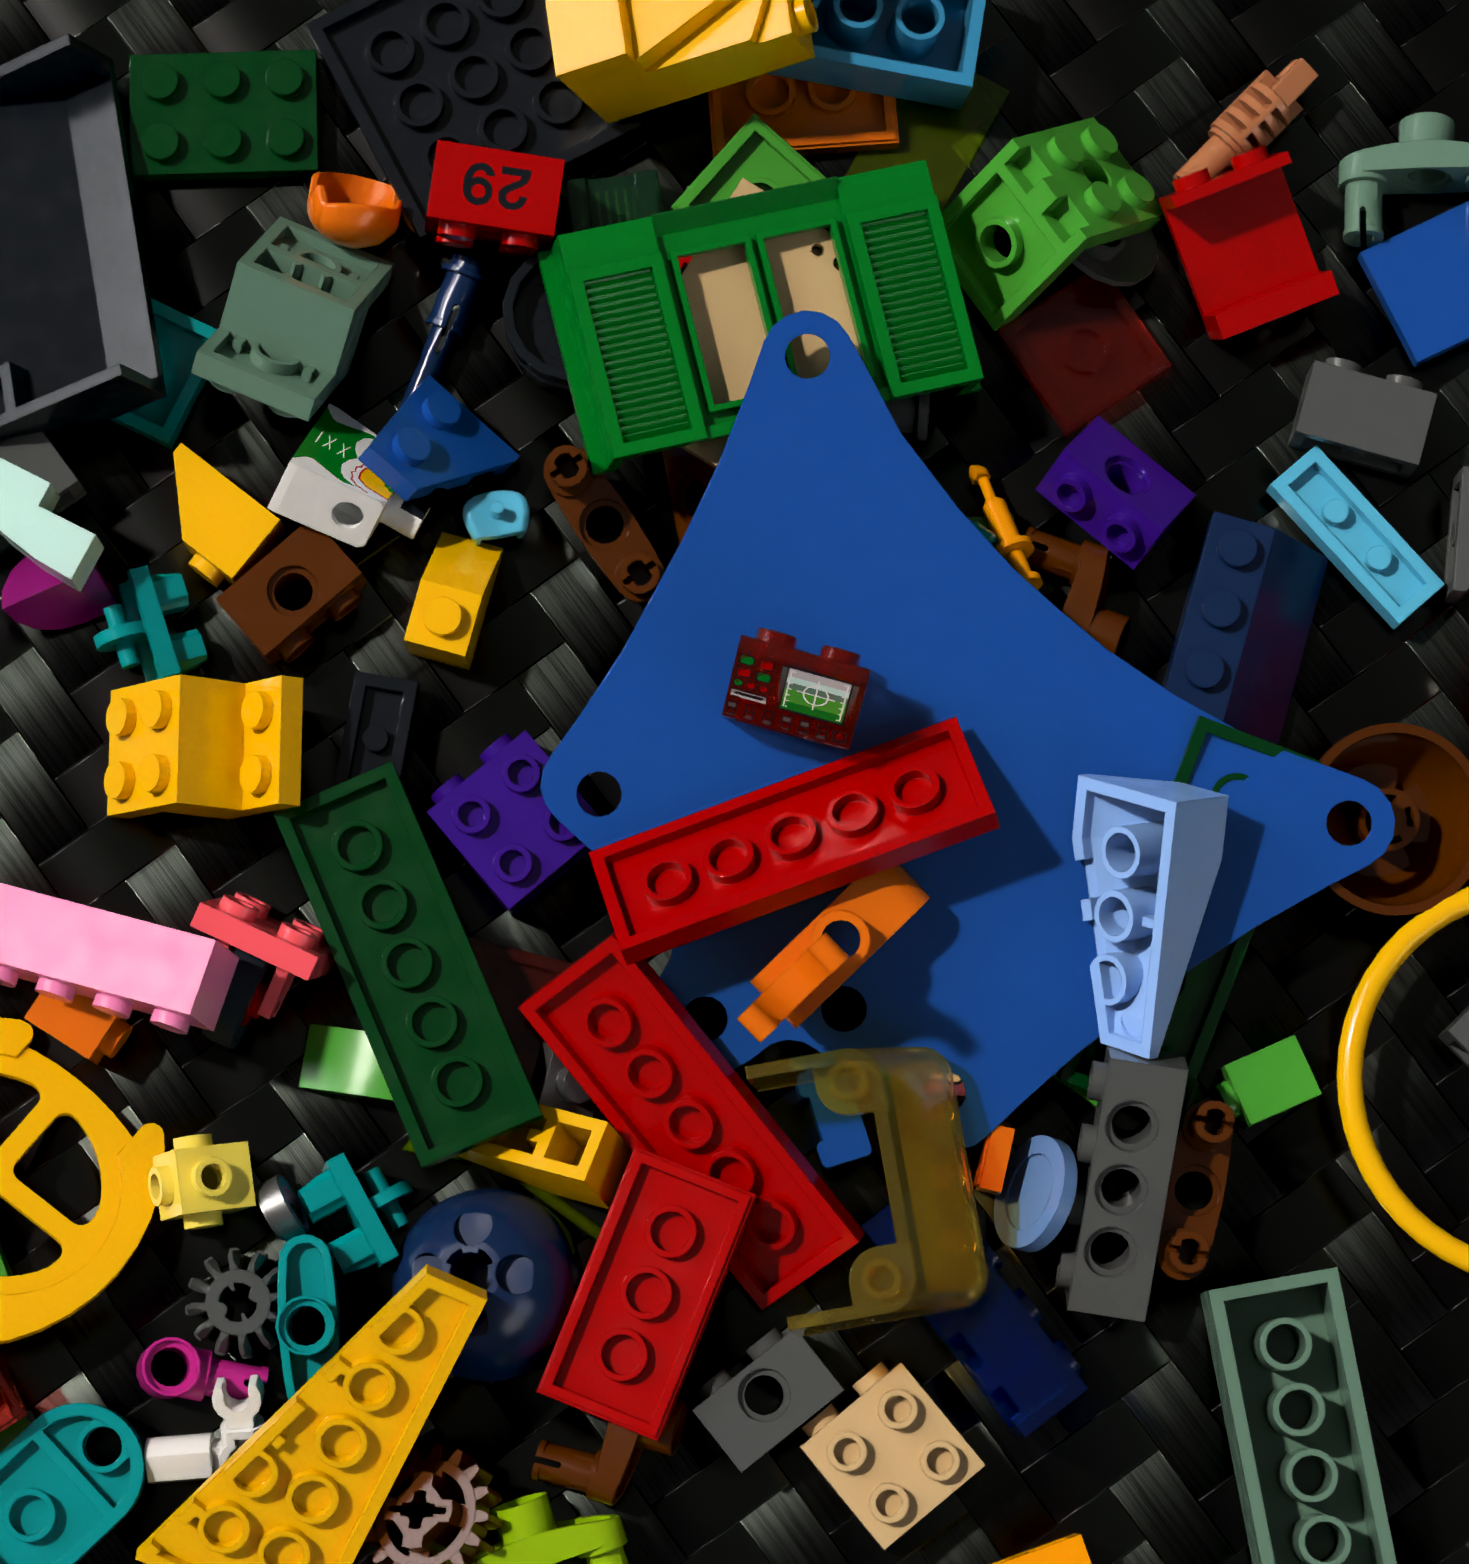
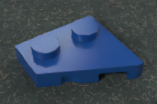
M428 375L359 456L358 460L403 500L409 501L427 496L435 488L451 489L465 485L477 475L491 471L495 476L503 474L520 455L435 379Z

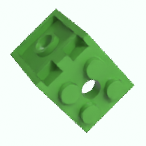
M1094 117L1012 138L941 212L960 286L994 331L1008 327L1085 249L1151 230L1164 217L1161 205L1155 199V193L1150 183L1133 170L1118 150V143L1114 135L1106 127L1099 124ZM998 225L1008 232L1011 239V251L1008 257L1001 255L994 244V231Z

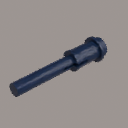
M455 253L450 263L443 264L441 270L446 275L431 313L425 321V324L431 327V330L400 407L428 375L437 381L454 337L463 338L464 328L480 288L487 289L490 282L485 278L489 267L482 262ZM443 328H444L442 339H441L440 344H439V346H438V349H437V351H436V353H435L434 350H435V348H436V345H437V343H438V340H439L440 335H441V333H442V330H443Z

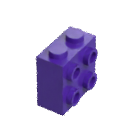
M526 730L515 739L509 733H506L494 741L479 757L484 765L466 780L460 774H457L446 781L430 797L435 805L427 811L433 825L511 917L584 858L588 852H591L586 845L554 817L545 805L540 786L542 771L549 757ZM577 791L578 804L583 811L592 816H598Z

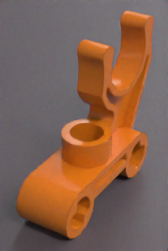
M901 865L852 882L750 981L761 995L737 1020L759 1043L772 1033L784 1019L796 1029L899 930L931 896ZM833 921H848L859 932V947L850 957L826 932L822 935L826 926Z

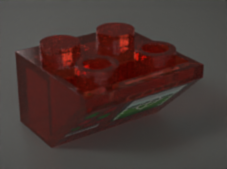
M758 627L756 638L741 635L722 712L723 718L849 752L871 671L858 667L861 655L827 645H822L820 656L795 650L797 644L796 637Z

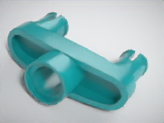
M302 1234L291 1238L284 1244L279 1254L277 1281L278 1315L276 1317L275 1329L280 1344L282 1369L288 1400L342 1348L340 1308L334 1259L331 1249L325 1241L314 1235ZM312 1307L319 1310L324 1316L325 1332L315 1344L305 1346L298 1343L293 1337L291 1324L294 1316L300 1310Z

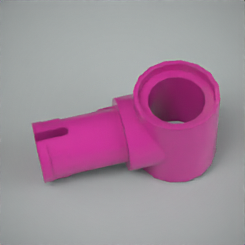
M165 1337L155 1341L140 1355L136 1365L137 1379L141 1388L148 1395L157 1399L179 1397L199 1402L203 1400L204 1396L212 1397L218 1377H225L226 1389L232 1398L242 1400L249 1396L248 1386L244 1385V1382L249 1383L251 1375L259 1374L264 1385L267 1383L269 1374L268 1366L262 1365L259 1367L212 1357V1350L193 1347L189 1342L178 1337ZM172 1351L182 1358L185 1365V1375L178 1385L164 1386L154 1379L151 1372V1362L156 1353Z

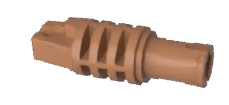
M1303 58L1291 61L1275 78L1268 70H1264L1210 125L1211 129L1208 131L1210 139L1173 175V179L1175 180L1203 168L1208 169L1211 178L1233 168L1229 158L1262 145L1267 147L1303 110L1296 99L1319 75Z

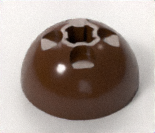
M1383 723L1360 729L1345 736L1325 752L1319 759V763L1364 779L1380 788L1390 801L1395 817L1393 839L1385 853L1370 865L1327 886V888L1336 896L1357 908L1372 913L1393 916L1410 915L1431 909L1444 899L1454 895L1469 879V760L1464 754L1441 735L1429 729L1406 723ZM1355 801L1338 803L1330 810L1327 816L1326 826L1329 835L1341 845L1352 846L1361 843L1370 832L1366 827L1365 821L1366 813L1369 814V812L1363 805ZM1369 814V825H1370V828H1371V823H1372V821H1371V817H1370V814Z

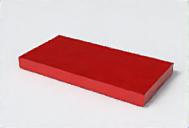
M635 1146L536 1392L660 1442L758 1196Z

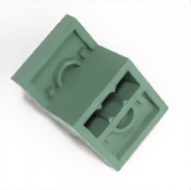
M280 216L237 262L219 328L197 350L191 373L209 380L220 391L245 395L268 405L274 413L280 416L300 418L308 422L349 373L368 308L389 285L395 264L361 249H351L333 244L319 232Z

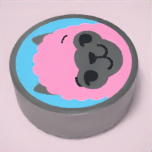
M278 1174L257 1186L256 1196L262 1213L271 1229L282 1241L288 1242L291 1238L310 1231L305 1210L295 1191L282 1175Z

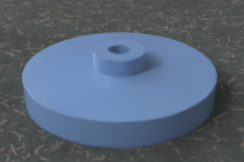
M1037 1135L1020 1145L1009 1159L1002 1193L995 1195L994 1200L995 1228L999 1238L1005 1245L1024 1252H1036L1047 1246L1064 1226L1074 1203L1078 1181L1076 1159L1072 1149L1065 1142L1050 1136Z

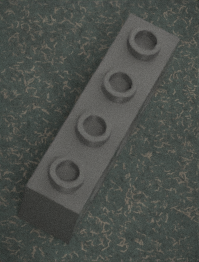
M1107 1045L1104 1062L1094 1060L1092 1062L1087 1099L1097 1101L1094 1124L1082 1123L1076 1162L1087 1165L1083 1188L1077 1187L1074 1203L1066 1220V1225L1076 1226L1072 1250L1061 1248L1056 1272L1055 1286L1066 1288L1067 1310L1141 1322L1146 1320L1189 1071L1185 1055L1160 1051L1158 1058L1146 1059ZM1137 1106L1148 1113V1118L1139 1129L1125 1131L1114 1125L1112 1122L1114 1115L1123 1107ZM1116 1169H1126L1137 1176L1135 1185L1123 1193L1108 1191L1102 1185V1181L1109 1172ZM1105 1232H1116L1127 1240L1124 1248L1113 1255L1100 1254L1091 1245L1098 1235Z

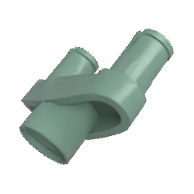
M1420 112L1408 115L1399 123L1398 142L1358 150L1345 156L1340 161L1338 166V189L1345 196L1344 243L1353 247H1361V224L1363 223L1366 224L1367 247L1383 242L1382 195L1469 192V142L1455 141V123L1452 118L1438 112Z

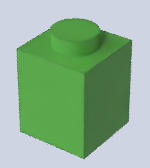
M1295 1035L1224 1065L1217 1070L1221 1082L1214 1085L1218 1101L1226 1103L1233 1110L1235 1118L1239 1119L1243 1130L1322 1094Z

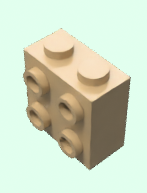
M881 1361L852 1385V1388L859 1395L857 1399L840 1413L831 1403L801 1428L809 1439L800 1445L799 1448L879 1546L885 1550L981 1470L985 1464L902 1363L897 1364L889 1371Z

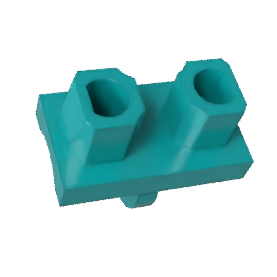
M147 565L129 569L127 572L129 579L117 586L121 604L110 605L103 609L109 628L93 637L97 652L116 651L123 670L141 664L146 682L179 674L184 675L201 667L207 660V652L198 630L193 629L169 635L164 616L183 612L189 606L188 592L182 574L173 573L150 576Z
M344 1153L326 1161L322 1170L323 1173L316 1176L300 1189L297 1196L313 1224L341 1209L344 1210L354 1230L327 1244L331 1249L333 1262L341 1277L364 1271L371 1266H374L376 1271L379 1272L394 1264V1259L399 1254L377 1213L382 1211L393 1232L409 1224L410 1222L399 1201L414 1192L409 1181L406 1179L390 1186L381 1168L377 1166L362 1175L373 1194L368 1199Z

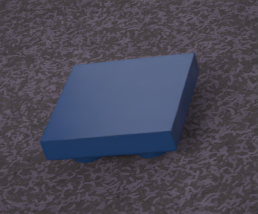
M1469 201L1360 252L1357 259L1414 368L1469 342Z

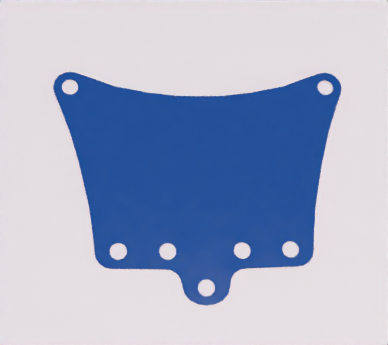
M804 310L786 315L772 326L764 340L749 386L719 463L686 533L622 652L575 723L551 754L542 771L540 788L544 803L554 817L593 851L956 716L995 809L1000 828L900 864L931 898L840 986L851 987L857 990L865 999L867 1006L866 1017L861 1025L847 1032L831 1028L823 1019L821 1004L796 1029L784 1019L772 1033L759 1043L737 1020L761 995L750 981L851 883L673 948L671 958L661 973L660 978L684 1008L693 999L702 996L713 997L721 1002L726 1009L728 1017L727 1026L719 1037L711 1041L733 1069L754 1058L770 1044L784 1040L804 1042L823 1054L924 1139L940 1148L960 1150L975 1146L988 1136L1023 1101L1076 1054L1099 1037L1090 964L1097 957L1092 920L1083 921L1080 901L1089 898L1084 860L1075 861L1072 844L1078 775L1095 774L1174 781L1198 715L1229 727L1232 726L1174 695L1107 650L1013 569L956 506L901 434L853 342L839 322L824 313ZM803 334H812L823 339L830 352L829 364L825 371L819 376L810 379L800 378L793 374L787 367L785 360L786 348L790 341ZM748 655L754 657V665L748 666L740 663V656ZM761 660L773 662L775 665L774 670L760 669L759 662ZM783 665L817 672L859 685L858 694H856L857 697L854 700L855 703L852 702L854 707H852L851 703L850 706L848 705L849 710L847 709V717L845 716L846 720H844L843 724L849 727L814 720L773 707H779L778 703H780L779 699H781L780 695H782L778 686L781 687L779 682L781 681L780 677H782ZM744 667L752 671L751 677L738 676L736 674L737 668ZM762 672L771 675V682L763 683L757 681L756 674ZM736 678L741 679L743 685L736 686L733 680ZM753 682L756 688L750 690L746 687V683ZM764 685L768 687L769 691L761 693L758 688ZM737 688L766 696L768 698L767 704L740 697L739 699H734L733 695H729L730 689ZM728 699L738 702L735 715L725 712ZM746 704L756 707L754 720L743 717ZM747 706V711L754 712V707ZM727 708V712L734 713V708ZM764 709L775 712L772 725L761 722ZM765 711V716L772 717V712ZM746 712L745 715L752 717L753 714ZM782 714L793 717L790 730L779 727ZM764 717L763 719L765 721H771V719L767 717ZM800 719L811 722L808 735L797 732ZM782 722L781 727L788 728L789 723ZM818 724L829 727L826 740L815 737ZM820 726L819 730L826 732L827 727ZM800 727L801 731L807 732V728ZM818 732V735L825 737V733ZM832 732L846 733L848 735L847 742L844 744L834 742L831 739ZM1207 732L1187 784L1212 791L1216 782L1225 775L1241 773L1249 777L1244 781H1228L1218 792L1229 795L1222 861L1186 972L1261 923L1327 886L1370 865L1382 856L1393 839L1395 817L1390 801L1380 788L1359 777L1284 750L1275 757H1271ZM834 733L833 738L845 741L846 736L841 733ZM597 771L606 772L613 776L619 783L622 792L621 801L617 808L609 815L601 817L592 816L583 811L578 804L576 796L577 787L581 780L588 774ZM1344 801H1355L1363 805L1369 812L1372 821L1371 831L1367 838L1361 843L1352 846L1341 845L1334 841L1329 835L1326 826L1330 810L1338 803ZM833 921L822 932V935L826 932L849 957L859 947V932L848 921ZM939 1070L951 1071L958 1075L963 1081L966 1091L965 1100L961 1107L948 1115H937L929 1111L922 1103L920 1096L921 1085L925 1078L932 1072Z

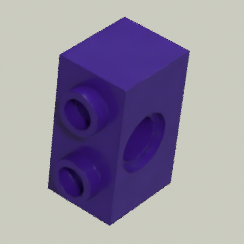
M1099 415L1062 451L1035 489L1133 570L1167 535L1196 496L1195 493Z

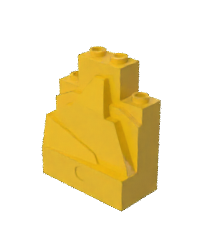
M545 0L556 77L607 124L815 58L811 33L818 31V19L811 0Z

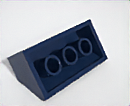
M1214 511L1205 528L1162 687L1237 730L1279 745L1329 559L1276 528Z

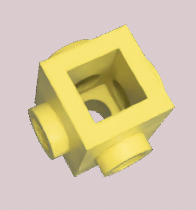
M212 1134L190 1135L173 1139V1150L152 1157L154 1167L149 1172L148 1189L152 1203L155 1206H159L161 1221L183 1219L184 1230L210 1228L223 1225L222 1214L235 1213L256 1206L248 1141L213 1145Z

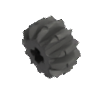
M236 1247L229 1249L228 1262L230 1271L226 1272L217 1259L209 1257L204 1261V1265L215 1280L209 1284L201 1279H190L188 1287L193 1291L206 1294L205 1302L186 1305L185 1313L188 1316L196 1317L207 1314L209 1317L194 1332L198 1340L203 1341L210 1338L218 1330L221 1331L215 1343L214 1352L216 1354L226 1356L232 1348L235 1337L238 1336V1347L241 1357L243 1359H251L255 1353L253 1335H257L262 1344L268 1349L273 1350L279 1345L277 1337L268 1328L271 1322L276 1324V1317L278 1315L276 1312L277 1292L273 1289L278 1281V1267L262 1277L268 1262V1254L258 1250L252 1256L249 1266L245 1270L244 1255L242 1250ZM241 1285H248L251 1287L249 1298L257 1303V1307L252 1316L242 1313V1321L236 1322L232 1319L234 1308L226 1304L227 1296L231 1291L241 1294Z

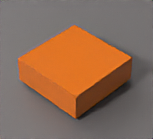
M998 1125L983 1139L973 1187H976L975 1191L992 1195L1002 1193L1015 1129Z

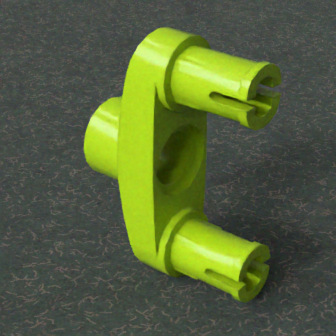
M537 1492L522 1496L493 1508L491 1515L503 1521L502 1528L496 1529L500 1541L492 1544L495 1547L492 1554L479 1551L473 1557L477 1564H555L578 1556L580 1559L586 1558L587 1564H629L623 1548L628 1539L619 1515H590L556 1521L547 1492Z

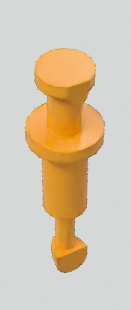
M970 465V482L972 486L979 484L986 500L982 511L990 530L998 538L997 545L994 548L1013 569L1039 590L1043 585L1041 575L1036 571H1032L1027 561V558L1034 551L1031 538L1019 534L1005 499L995 495L989 480L991 478L989 471L980 465Z

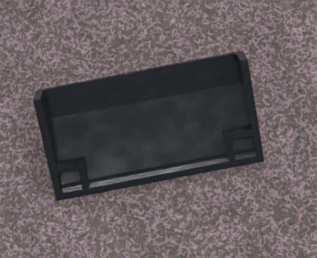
M69 33L0 65V439L117 418L166 397L114 62L112 58Z

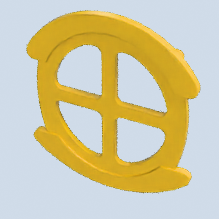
M1 1017L0 1076L34 1087L39 1092L40 1100L0 1146V1198L56 1240L62 1248V1254L52 1265L39 1271L24 1275L0 1276V1345L37 1334L69 1318L94 1300L120 1274L136 1252L151 1222L155 1205L152 1203L149 1194L148 1176L150 1169L154 1167L152 1157L165 1153L164 1132L159 1125L147 1123L132 1137L116 1115L94 1092L57 1063L29 1048L33 1041V1029L29 1023L20 1019ZM61 1116H69L78 1122L93 1147L100 1170L101 1199L99 1209L93 1219L84 1225H77L19 1181L13 1171L16 1164L34 1143Z

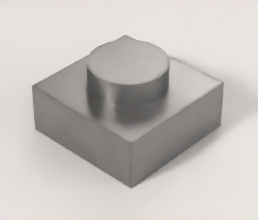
M541 1042L531 1080V1086L538 1103L593 1118L596 1104L546 1042Z

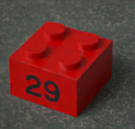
M437 140L424 232L436 233L435 243L440 245L472 249L475 240L499 243L498 253L528 258L535 254L538 249L543 250L549 247L554 238L565 160Z

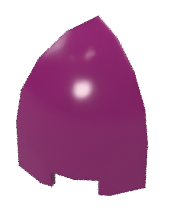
M24 556L10 571L2 589V610L15 622L41 630H62L86 623L104 615V608L118 604L110 581H105L97 568V564H95L84 587L79 592L48 574Z

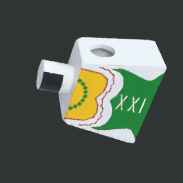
M330 403L290 460L267 507L277 514L354 547H364L380 522L413 540L430 510V506L417 499L403 500L358 460L359 456L377 435Z

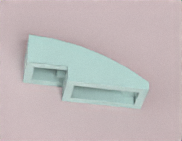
M0 458V534L14 548L42 570L81 592L104 550V546L96 534L52 513L60 496L50 482Z

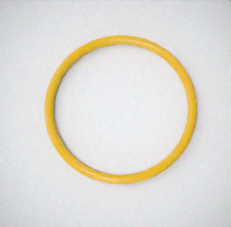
M1469 886L1457 891L1454 895L1444 899L1433 908L1419 912L1402 926L1380 949L1365 971L1351 999L1343 1023L1337 1061L1338 1104L1343 1130L1351 1154L1364 1181L1379 1204L1410 1237L1438 1258L1469 1273V1244L1457 1239L1436 1225L1412 1203L1394 1180L1377 1149L1368 1123L1364 1102L1363 1062L1369 1027L1387 985L1400 966L1421 944L1453 921L1469 914Z

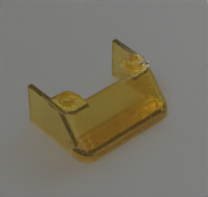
M928 1047L846 1048L745 1066L746 1078L758 1092L815 1082L816 1092L820 1100L832 1112L842 1116L874 1113L897 1242L870 1248L860 1254L854 1261L849 1274L853 1306L787 1317L790 1332L798 1337L957 1310L973 1305L982 1297L989 1279L987 1261L954 1076L949 1063L939 1052Z

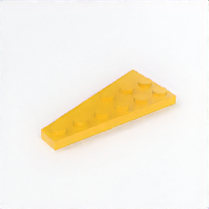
M426 1264L137 1548L135 1560L145 1564H353L487 1302V1290Z

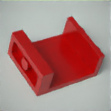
M1265 145L1253 148L1229 158L1233 170L1211 178L1208 169L1203 168L1172 180L1175 192L1158 199L1210 340H1224L1340 294L1332 271H1319L1281 168L1292 163L1288 151L1269 155Z

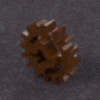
M434 1444L430 1455L417 1448L411 1449L409 1453L410 1465L406 1468L402 1466L375 1519L376 1527L369 1531L365 1542L379 1548L372 1558L375 1564H477L473 1557L478 1551L492 1554L495 1547L485 1537L488 1530H496L502 1528L503 1525L502 1520L490 1514V1508L498 1505L503 1500L502 1494L488 1487L494 1477L492 1473L476 1464L477 1459L459 1449L453 1452L440 1444ZM463 1494L465 1497V1504L462 1502Z

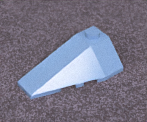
M1095 774L1078 775L1072 844L1075 861L1084 860L1089 898L1080 901L1083 921L1092 920L1097 957L1090 964L1100 1043L1146 1059L1158 1058L1222 861L1229 795L1174 781Z

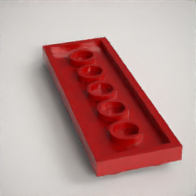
M955 716L588 853L621 953L626 964L630 965L998 829L1000 825L988 792Z
M615 932L528 997L518 1007L632 1150L636 1146L758 1196L729 1271L761 1310L860 1242L865 1234L863 1229L647 960L644 959L630 965L626 964Z

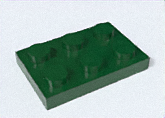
M316 49L129 55L130 169L133 182L312 177L314 173L320 172L319 86Z

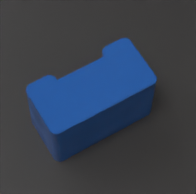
M831 1061L797 1072L794 1078V1086L798 1098L801 1102L809 1103L820 1138V1142L816 1147V1155L823 1171H830L867 1159L872 1148L849 1076Z

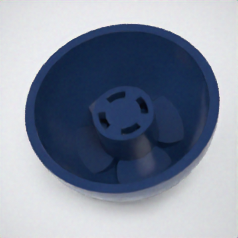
M496 1188L475 1189L461 1192L442 1200L425 1212L412 1226L401 1244L398 1252L399 1256L395 1261L392 1293L394 1297L426 1264L460 1279L462 1278L463 1271L466 1272L464 1281L487 1290V1302L450 1374L471 1381H500L522 1375L534 1369L551 1356L582 1279L583 1268L573 1237L563 1222L546 1206L515 1191ZM490 1258L492 1260L491 1264L476 1262L477 1260L489 1261Z

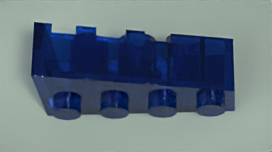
M923 1179L861 1226L865 1232L864 1236L1014 1436L1026 1437L1088 1390V1387L1078 1376L1082 1369L1060 1340L1053 1344L1037 1324L1043 1318L1023 1290L1018 1288L1012 1292L997 1273L1003 1267V1264L988 1243L980 1235L972 1241L960 1226L957 1219L964 1215V1213L947 1189L941 1183L931 1189Z

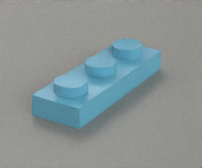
M1317 445L1303 455L1267 488L1266 492L1393 630L1445 585Z

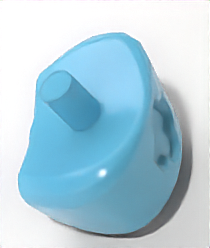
M498 490L485 492L469 499L463 507L462 515L471 539L476 545H480L481 540L502 539L515 535L518 539H521L528 529L530 507L526 498L519 492Z

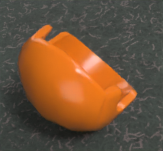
M316 172L311 177L307 213L314 228L330 242L351 249L379 246L396 233L402 214L403 203L398 199L395 191L389 184L353 174Z

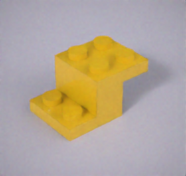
M179 674L111 690V700L106 713V727L109 732V766L104 776V790L108 796L107 816L129 819L168 812L219 819H234L300 806L303 678L280 675L249 683H240Z

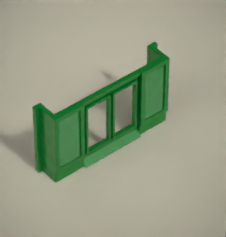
M926 159L838 178L834 176L655 213L645 218L557 236L550 250L538 252L536 256L591 476L616 471L624 459L721 439L730 435L743 399L714 404L678 261L679 258L743 245L767 337L772 326L784 317L764 241L829 228L861 358L884 402L953 388L955 397L979 392L982 389L980 381L984 377L937 194L935 195ZM789 343L785 353L786 364L790 371L798 376Z

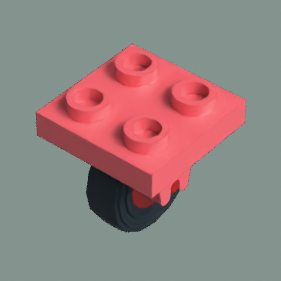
M236 891L234 897L224 894L223 897L200 902L190 923L191 927L217 938L218 942L239 957L214 1032L202 1029V1034L207 1038L232 1049L244 1039L255 1019L260 1018V1016L269 1020L271 1017H276L295 976L310 981L331 973L335 964L334 957L329 945L326 943V938L321 928L294 918L292 924L268 916L272 908L269 904Z

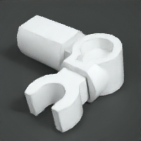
M259 1374L250 1376L248 1384L249 1396L242 1400L234 1399L228 1394L225 1377L217 1378L212 1394V1404L217 1414L224 1419L220 1424L221 1438H215L212 1432L147 1438L144 1459L148 1483L206 1480L264 1424L263 1416L258 1414L264 1395V1385Z

